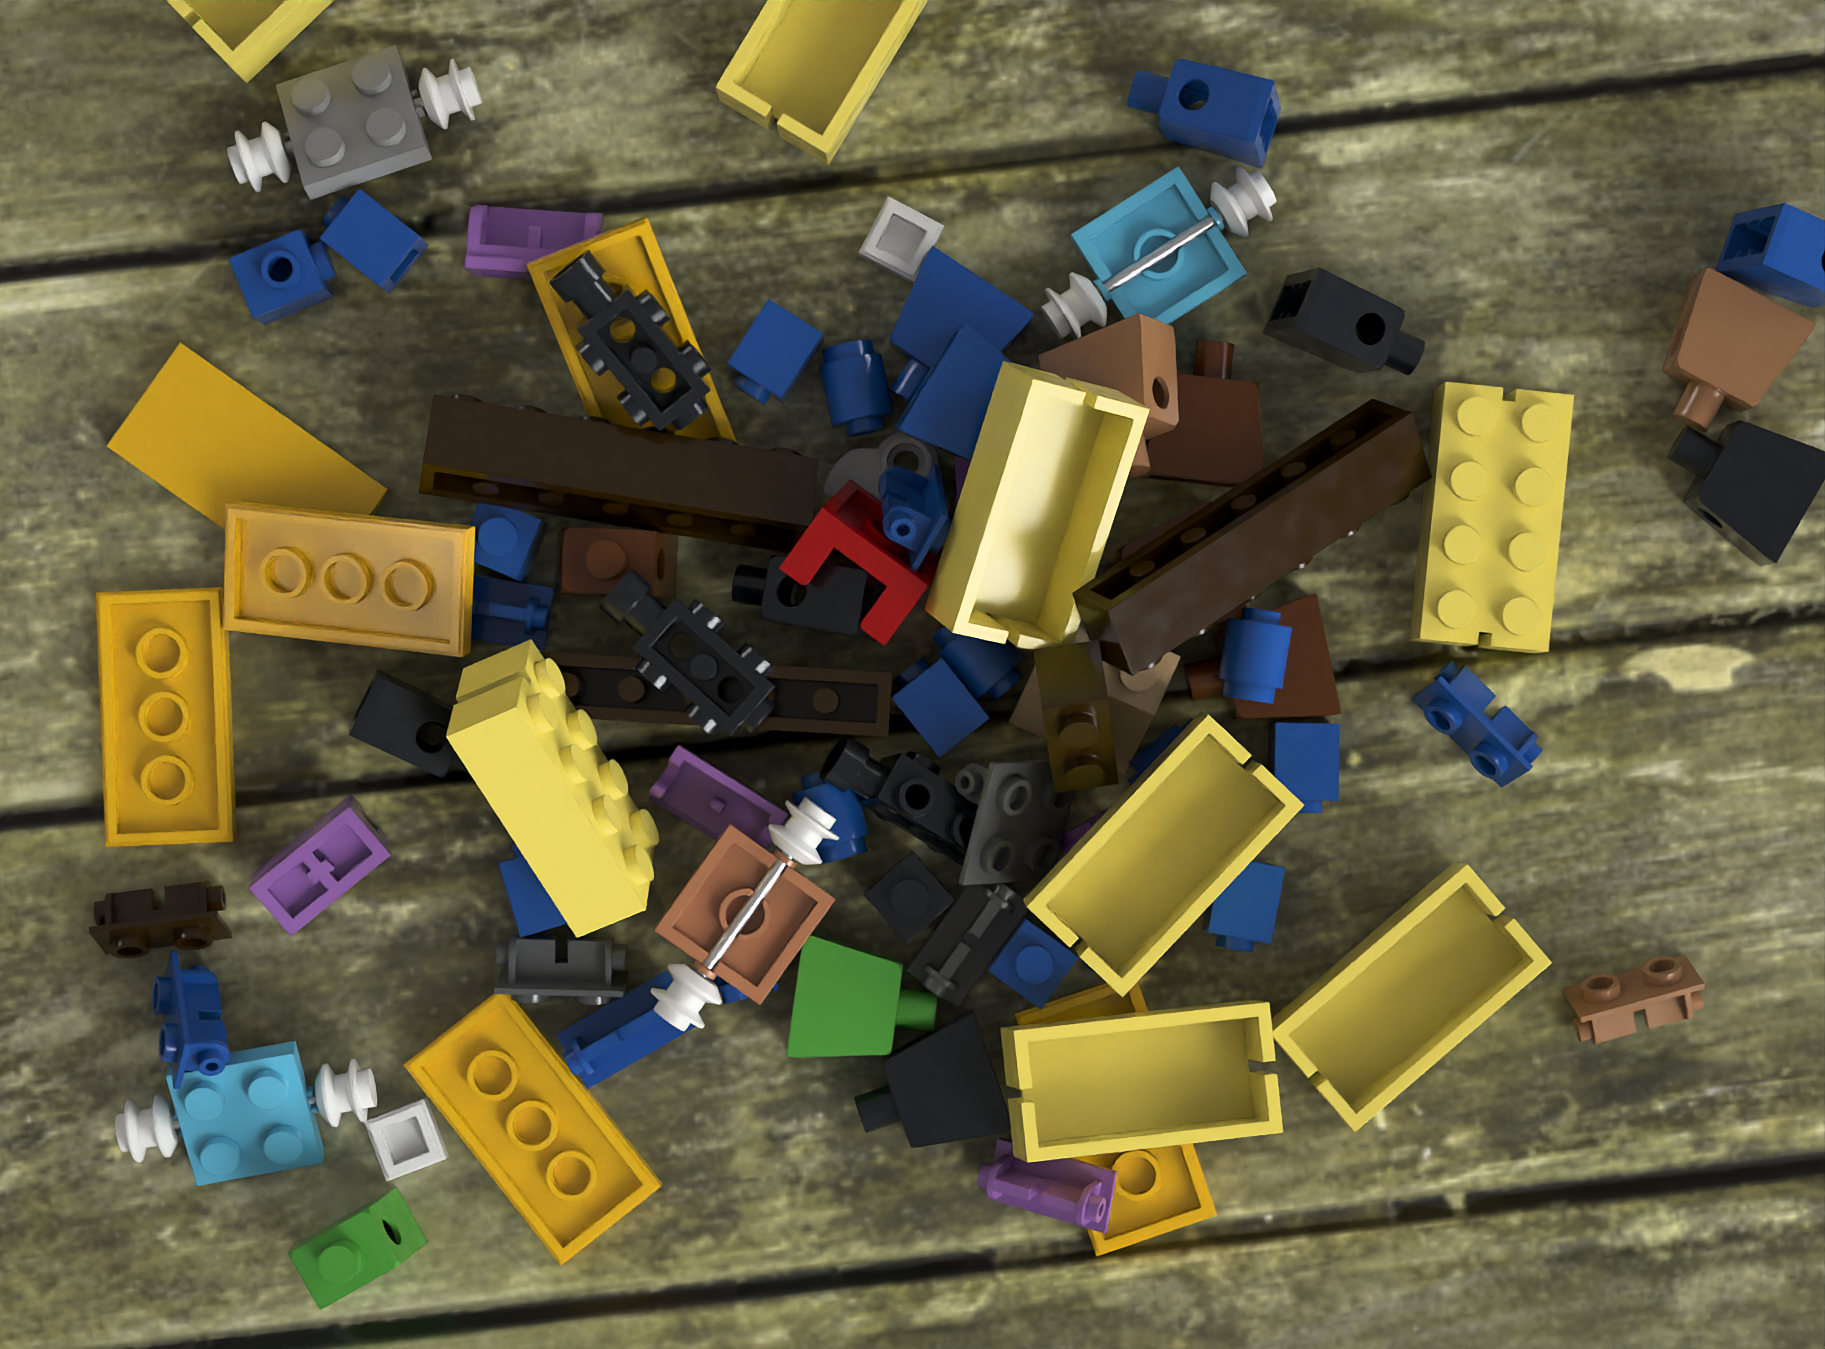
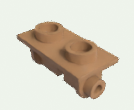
M1684 954L1677 957H1656L1647 961L1641 967L1616 974H1595L1584 979L1582 983L1562 989L1563 994L1577 1017H1573V1026L1579 1042L1591 1039L1592 1043L1596 1045L1604 1041L1637 1033L1633 1012L1642 1009L1645 1024L1649 1029L1693 1018L1695 1010L1704 1008L1700 990L1706 988L1705 983Z

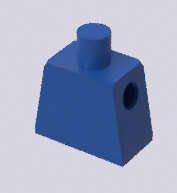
M1176 59L1170 78L1138 70L1133 79L1128 98V107L1158 115L1157 121L1165 138L1263 169L1281 112L1273 80L1185 59ZM1195 102H1206L1200 109L1188 110Z
M1786 203L1736 213L1715 271L1742 284L1804 306H1825V221Z
M932 246L926 255L889 339V347L908 359V362L889 390L909 404L958 324L967 323L1003 354L1028 328L1033 320L1034 313Z
M967 323L958 324L894 429L904 435L971 462L1002 362H1012Z

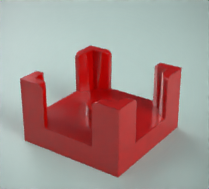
M849 479L821 508L779 569L799 584L807 585L826 558L840 551L887 586L861 622V629L885 646L933 582L944 547H941L936 554L927 552L918 570L911 569L908 548L890 540L884 533L881 507L883 502Z

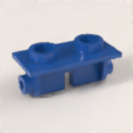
M936 464L932 466L927 477L921 476L907 468L895 466L885 470L878 480V490L883 501L881 507L884 533L890 540L908 548L911 569L916 571L927 552L936 554L940 550L951 526V519L948 518L946 508L947 493L943 489L940 466Z
M474 575L471 639L516 646L532 639L538 650L545 651L555 588Z
M1452 660L1449 661L1434 676V682L1411 698L1424 711V716L1428 723L1437 731L1448 735L1469 755L1473 767L1483 776L1493 779L1501 788L1530 771L1533 767L1530 763L1543 750L1535 742L1538 735L1529 729L1506 705L1500 708L1491 719L1483 712L1496 695L1466 665L1459 668Z
M170 951L165 976H156L152 989L153 1014L163 1015L164 1021L159 1033V1058L161 1062H170L173 1089H180L184 1071H199L205 1076H214L224 1070L225 1064L230 1058L224 1020H220L222 1006L218 979L214 973L203 965L180 969L177 951Z
M667 970L556 1034L566 1051L563 1053V1057L574 1075H580L587 1089L697 1027L690 1023L688 1028L682 1031L667 1022L653 1010L659 1000L650 990L652 988L667 990L673 982Z

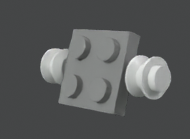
M393 45L277 84L276 89L288 132L284 133L283 137L277 128L266 121L262 122L261 137L248 140L239 130L235 131L237 145L227 148L235 176L240 184L250 181L254 190L260 192L262 177L274 173L283 183H287L293 167L291 158L293 160L296 159L303 187L310 200L432 160L420 117L426 116V109L430 120L444 130L448 129L449 114L462 111L471 121L475 120L472 107L483 102L473 72L470 67L459 70L454 58L450 59L449 73L437 78L427 68H423L418 83L420 97L417 89L412 91L403 58L397 45Z

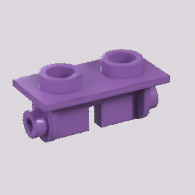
M999 1137L997 1138L993 1164L984 1163L982 1165L977 1184L978 1187L987 1190L988 1199L1106 1233L1118 1171L1074 1158L1027 1163L1014 1157L1012 1140Z

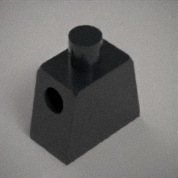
M1322 268L1286 276L1263 331V334L1356 373L1380 371L1385 365L1409 376L1417 367L1425 347L1424 340L1400 330L1405 318V310Z
M1740 420L1726 425L1716 442L1687 425L1677 436L1667 455V459L1696 475L1683 498V503L1751 561L1760 566L1778 562L1825 480V451Z
M771 555L768 569L743 564L738 565L733 578L732 601L760 606V619L788 626L877 641L861 629V622L887 586L867 571L823 563L811 581L806 585V596L802 603L798 605L796 604L795 595L801 584L779 569L786 557Z
M377 669L349 726V735L442 778L447 773L450 764L468 772L446 738L453 705ZM426 722H432L444 728L445 734L439 743L430 745L416 738V732L419 727Z
M973 1009L958 1014L933 1028V1032L928 1031L895 1049L891 1054L882 1057L881 1063L889 1085L854 1097L866 1133L902 1121L911 1148L1011 1131L1009 1112Z

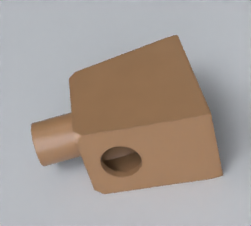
M1710 267L1696 273L1689 283L1662 369L1666 375L1687 385L1672 416L1691 428L1707 432L1721 404L1739 412L1753 408L1812 333L1816 323Z
M1137 313L1038 355L1042 371L1056 374L1064 380L1068 377L1118 390L1150 409L1127 479L1141 477L1150 472L1151 467L1145 441L1174 430L1179 422L1176 346L1173 326Z

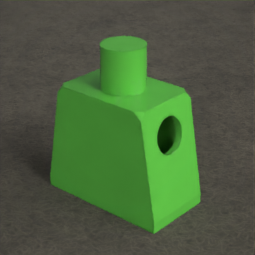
M812 932L801 948L786 1056L804 1058L891 1054L895 1027L933 1032L938 996L930 992L901 989L902 960Z
M395 1187L290 1247L288 1254L316 1305L321 1310L396 1268L428 1243V1240L398 1187ZM383 1220L386 1221L392 1229L396 1239V1244L388 1236L383 1225Z

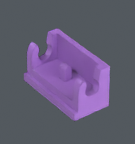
M475 204V207L470 208L465 269L472 276L532 280L527 267L528 262L601 234L603 214L489 207L488 205Z
M684 745L676 747L663 774L652 786L648 798L715 841L730 822L765 848H768L772 841L768 825H782L790 813L785 808Z
M349 794L252 873L249 889L290 936L300 930L391 855L387 848L386 836L380 828L375 830L363 815L364 810L352 794Z

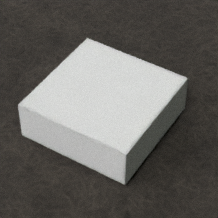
M887 197L859 251V256L914 284L927 253L932 246L935 247L944 230V225Z
M427 1097L369 1118L364 1122L386 1182L449 1157Z

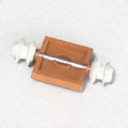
M804 797L799 806L786 800L785 804L792 815L784 826L768 825L772 842L782 849V852L777 848L771 852L729 822L654 926L655 932L695 959L692 964L695 968L688 964H669L667 968L674 980L668 989L652 988L650 990L659 1000L653 1010L676 1028L685 1031L690 1023L699 1028H704L705 1024L698 1013L705 1002L718 1005L722 1002L717 985L710 980H714L717 975L760 1005L836 900L832 894L794 868L797 862L792 860L793 858L804 865L821 864L822 860L816 850L823 838L837 841L839 839L830 830L836 819L808 798Z

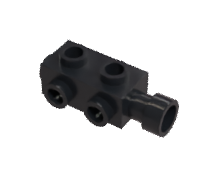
M590 250L585 251L549 281V284L565 303L572 301L585 316L577 323V331L584 339L575 345L576 349L598 376L610 370L625 390L616 397L640 427L651 420L659 431L670 423L678 431L685 428L708 407L702 400V397L711 390L704 376L712 369L688 339L680 346L674 342L662 327L671 320L669 315L647 289L637 296L631 287L625 284L615 292L602 276L606 272L604 267ZM620 317L630 319L635 325L633 335L625 340L615 338L610 332L611 323ZM659 368L672 370L676 376L674 384L665 390L654 387L651 383V376L655 370Z
M632 569L605 597L599 609L618 626L625 622L641 637L632 647L643 657L635 668L663 693L673 684L692 702L685 708L684 712L712 737L720 728L724 729L730 736H734L742 727L751 735L777 706L768 698L776 689V686L766 678L774 667L746 642L737 651L717 634L725 623L697 598L688 607L680 600L675 599L667 608L650 593L654 586L635 569ZM678 634H688L694 641V651L685 659L676 658L670 649L672 639ZM727 677H735L743 685L742 696L739 700L731 703L724 701L719 695V685Z
M844 735L827 756L821 768L819 778L841 792H845L847 789L852 790L861 796L858 802L872 810L878 818L895 824L926 843L932 851L943 854L963 866L978 805L967 800L964 795H961L957 791L956 786L938 776L941 768L929 758L919 753L908 751L906 755L900 753L884 757L878 762L869 756L870 749L849 735Z

